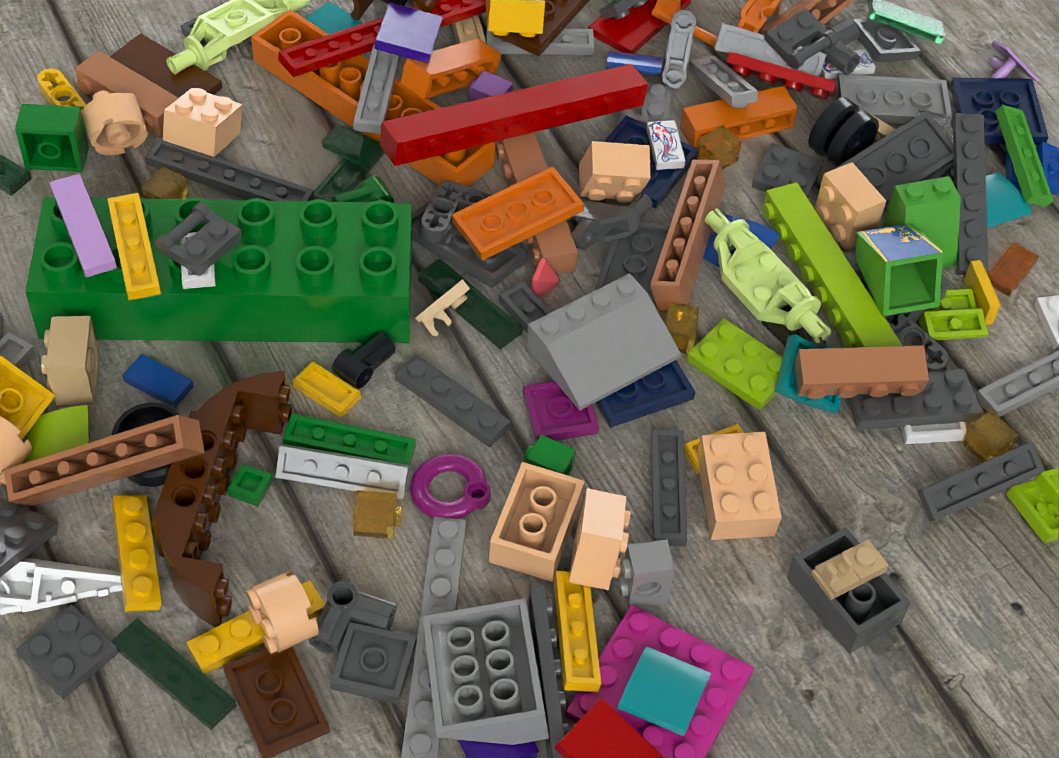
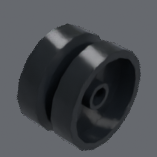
M846 97L838 98L822 112L815 122L808 139L809 147L819 155L827 156L828 161L838 167L872 145L879 129V120L866 111H860L859 106Z
M148 402L139 404L125 411L115 422L112 435L180 414L176 409L164 403ZM171 464L127 478L140 486H161L165 484Z

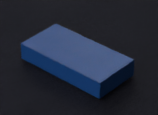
M143 354L122 375L125 383L173 408H176L194 387L193 380Z

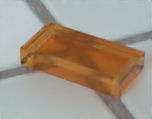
M1013 242L987 274L993 288L1009 297L1037 263L1039 255Z

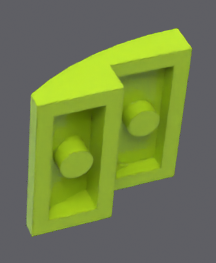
M972 289L947 290L946 296L940 301V307L923 312L921 318L918 319L922 330L934 340L984 338L988 336L982 308L977 309Z
M88 405L64 408L41 415L25 436V441L28 439L33 448L31 455L25 463L90 443V411Z
M1059 468L1040 473L1034 481L1012 486L1006 493L1007 497L1044 544L1059 539Z

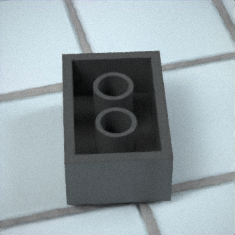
M845 527L794 556L787 579L846 651L851 654L902 623L911 602L886 573L832 600L828 598L811 575V572L816 566L860 544Z

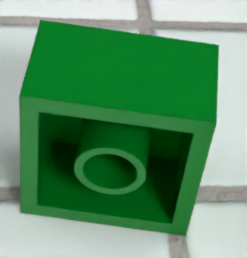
M22 104L15 131L25 169L83 172L89 145L81 108L77 106Z

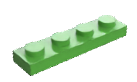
M1002 105L995 112L999 121V128L1006 143V149L1014 167V173L1021 188V194L1026 203L1047 207L1053 202V198L1024 112L1020 109Z

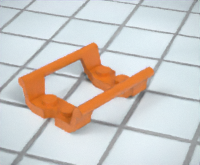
M657 0L651 15L671 25L673 15L680 10L681 0ZM745 0L747 3L741 10L737 27L759 34L766 24V16H778L783 0ZM695 26L693 37L715 47L718 37Z

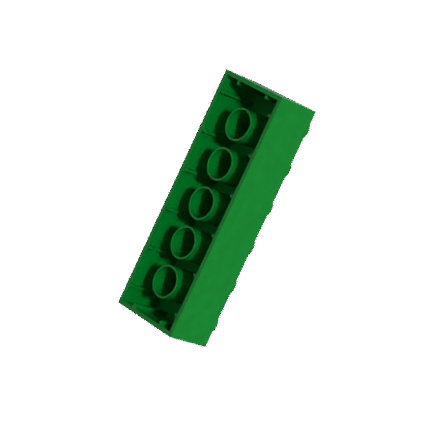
M198 197L187 199L140 198L161 294L128 300L107 198H90L114 256L117 268L89 277L84 275L55 198H43L25 290L39 339H44L45 330H50L51 317L91 316L96 340L363 343L374 333L384 332L390 337L392 343L410 344L412 203H390L382 200L373 202H328L321 199L311 201H266L259 198L249 200H204ZM202 202L213 213L240 228L242 238L214 263L216 286L183 289L181 265L161 253L156 247L155 241L161 235L169 234L192 213L193 207ZM200 222L189 233L198 232L205 225Z

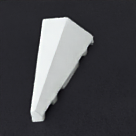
M24 558L0 577V615L18 611L28 612L77 602L78 599L93 596L102 597L112 592L122 591L120 571Z

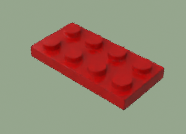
M729 52L727 63L732 70L743 77L749 78L751 73L758 75L757 78L761 82L775 85L776 81L784 83L786 89L800 93L802 88L811 91V96L827 100L828 96L835 97L837 91V83L833 80L734 52Z

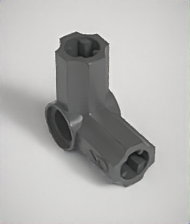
M851 18L842 20L831 27L824 26L827 30H832L836 33L838 43L831 48L826 47L820 51L827 54L824 62H829L845 75L854 72L861 59V56L846 46L858 39L860 34L856 22ZM814 37L811 40V44L817 41L818 39Z
M348 581L336 582L328 589L327 602L317 620L319 634L310 638L309 644L326 654L337 653L345 637L349 622L390 630L397 611V604L360 592L354 584ZM340 601H348V602H350V603L345 604V605H339V604H337V603L340 602Z

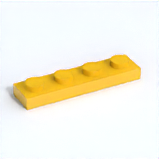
M139 193L107 198L128 300L160 295L159 281Z
M147 495L113 496L112 512L124 610H160L161 595Z
M556 571L553 582L563 688L568 691L599 692L601 676L590 586L568 582L569 571Z
M309 580L301 585L312 606L308 608L310 613L308 619L310 620L320 616L325 603ZM249 611L187 641L186 644L202 675H205L264 645L262 635L265 633L261 623L255 625Z

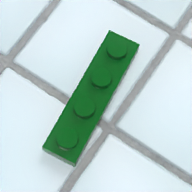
M292 413L283 436V444L410 465L416 448V439Z

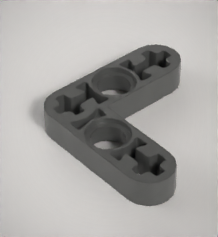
M454 181L440 182L421 218L418 231L419 236L427 242L437 243L442 241L452 222V214L472 205L470 202L477 203L491 196V194ZM434 209L444 210L447 213H440L435 211ZM433 223L437 224L435 228H431Z
M942 275L940 301L946 296L948 281L944 275ZM932 308L900 313L901 315L898 317V314L884 316L890 322L897 317L896 325L892 323L889 325L903 346H907L904 343L906 337L915 336L921 341L918 346H924V349L927 347L925 356L928 371L947 370L948 352L915 323L921 318L923 312L929 311ZM929 357L933 360L938 357L940 359L939 364L937 362L928 363Z

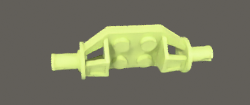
M230 0L198 16L190 35L183 40L185 50L167 58V65L174 74L193 64L206 71L210 65L226 59L229 47L239 44L244 39L254 35L291 9L296 12L310 6V0ZM203 38L207 43V45L204 48L200 44Z
M716 208L714 211H710L705 217V222L718 234L714 241V248L718 252L721 280L757 320L782 324L789 330H797L803 327L816 343H820L821 340L824 341L830 335L831 329L816 315L821 307L820 300L816 296H812L804 284L776 254L749 231V225L745 220L738 219L730 222L719 209ZM736 248V251L731 256L730 251ZM788 304L793 307L790 312L780 309Z

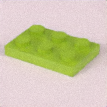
M724 318L687 353L686 361L760 411L777 394L775 387L783 357Z

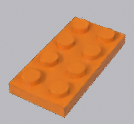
M552 166L452 214V222L483 261L583 212L584 203Z

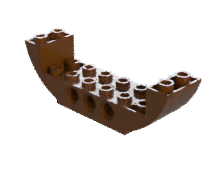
M285 371L262 373L242 379L212 396L198 411H190L188 418L199 420L205 453L171 464L151 520L159 555L165 557L168 574L176 593L193 613L214 627L221 625L223 616L228 617L231 611L232 596H228L229 579L225 578L223 564L203 561L200 558L202 552L209 549L211 542L210 528L212 523H217L221 509L219 501L221 495L226 496L230 482L228 474L230 468L235 469L237 465V447L239 442H244L247 429L281 435L284 423H289L293 406L288 404L291 387L286 385Z

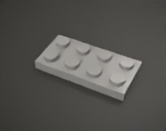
M841 74L838 76L839 98L846 97L859 106L860 111H866L885 123L906 124L923 112L928 111L939 126L951 125L952 112L946 80Z

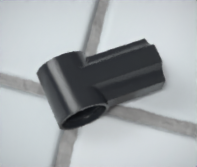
M376 332L353 351L351 349L343 350L334 360L332 370L354 388L360 389L372 378L374 370L395 353V345L384 332Z

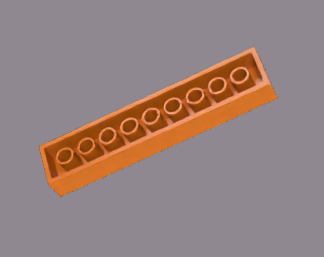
M291 9L251 36L254 62L354 128L353 122L369 60L358 55L292 77L278 61L279 51L329 34ZM396 78L386 121L441 107L429 99L424 100L403 86L400 80ZM359 131L380 146L381 134ZM495 142L406 164L436 184L442 181H454L470 187L494 167Z

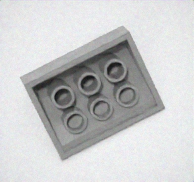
M630 273L528 324V350L579 411L681 357V352L648 293Z
M526 598L422 616L437 738L509 745L549 739Z

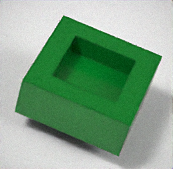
M242 464L228 487V495L258 507L273 482L272 474Z

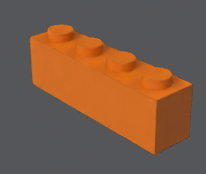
M478 38L433 51L429 63L407 58L403 65L400 83L425 100L469 86L474 79L477 80L483 71L495 75L502 54Z
M785 86L758 91V101L748 103L746 107L742 108L732 107L723 99L683 108L680 129L690 146L702 149L793 128L798 107Z

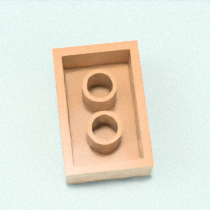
M766 433L702 435L697 450L710 540L775 536L782 517Z
M522 462L490 540L489 563L553 582L555 572L559 566L582 504L585 481Z

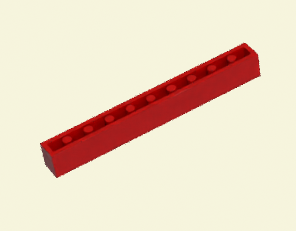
M629 64L387 120L381 124L380 146L393 165L398 166L643 106L648 83L635 67Z

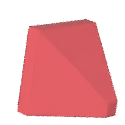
M543 258L538 263L532 278L531 290L539 298L555 288L559 282V278L547 260Z

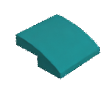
M998 172L986 176L987 228L1031 214L1029 204L1025 202L1023 195L1008 179Z
M796 334L789 336L775 392L817 409L832 413L838 412L841 402L839 395H826L820 399L798 396L794 360L799 349H825L833 347L828 344L819 347Z
M646 646L624 690L618 709L685 736L711 673Z

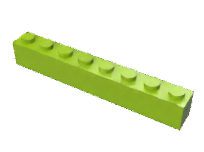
M795 182L766 190L764 203L761 206L763 217L769 220L774 231L780 234L778 240L782 241L787 249L788 257L799 268L803 281L808 283L814 296L820 300L823 309L827 313L829 323L837 329L844 347L903 346L885 317L881 315L876 303L799 184Z

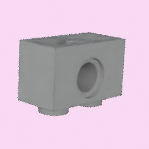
M668 540L627 545L625 558L620 560L622 576H618L617 584L620 596L626 597L628 609L631 605L644 607L668 603L675 572Z

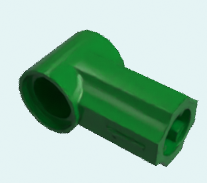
M377 176L367 178L357 189L332 196V202H373L378 200L390 203L395 202L383 180Z

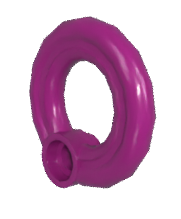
M443 454L432 457L421 464L412 476L410 493L413 503L423 514L432 518L457 519L465 517L476 509L486 507L491 501L490 486L487 483L484 470L474 460L460 454ZM447 471L457 472L467 480L464 495L458 500L451 502L435 499L429 489L433 478Z

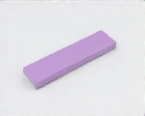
M80 174L49 182L85 277L116 269L114 256Z

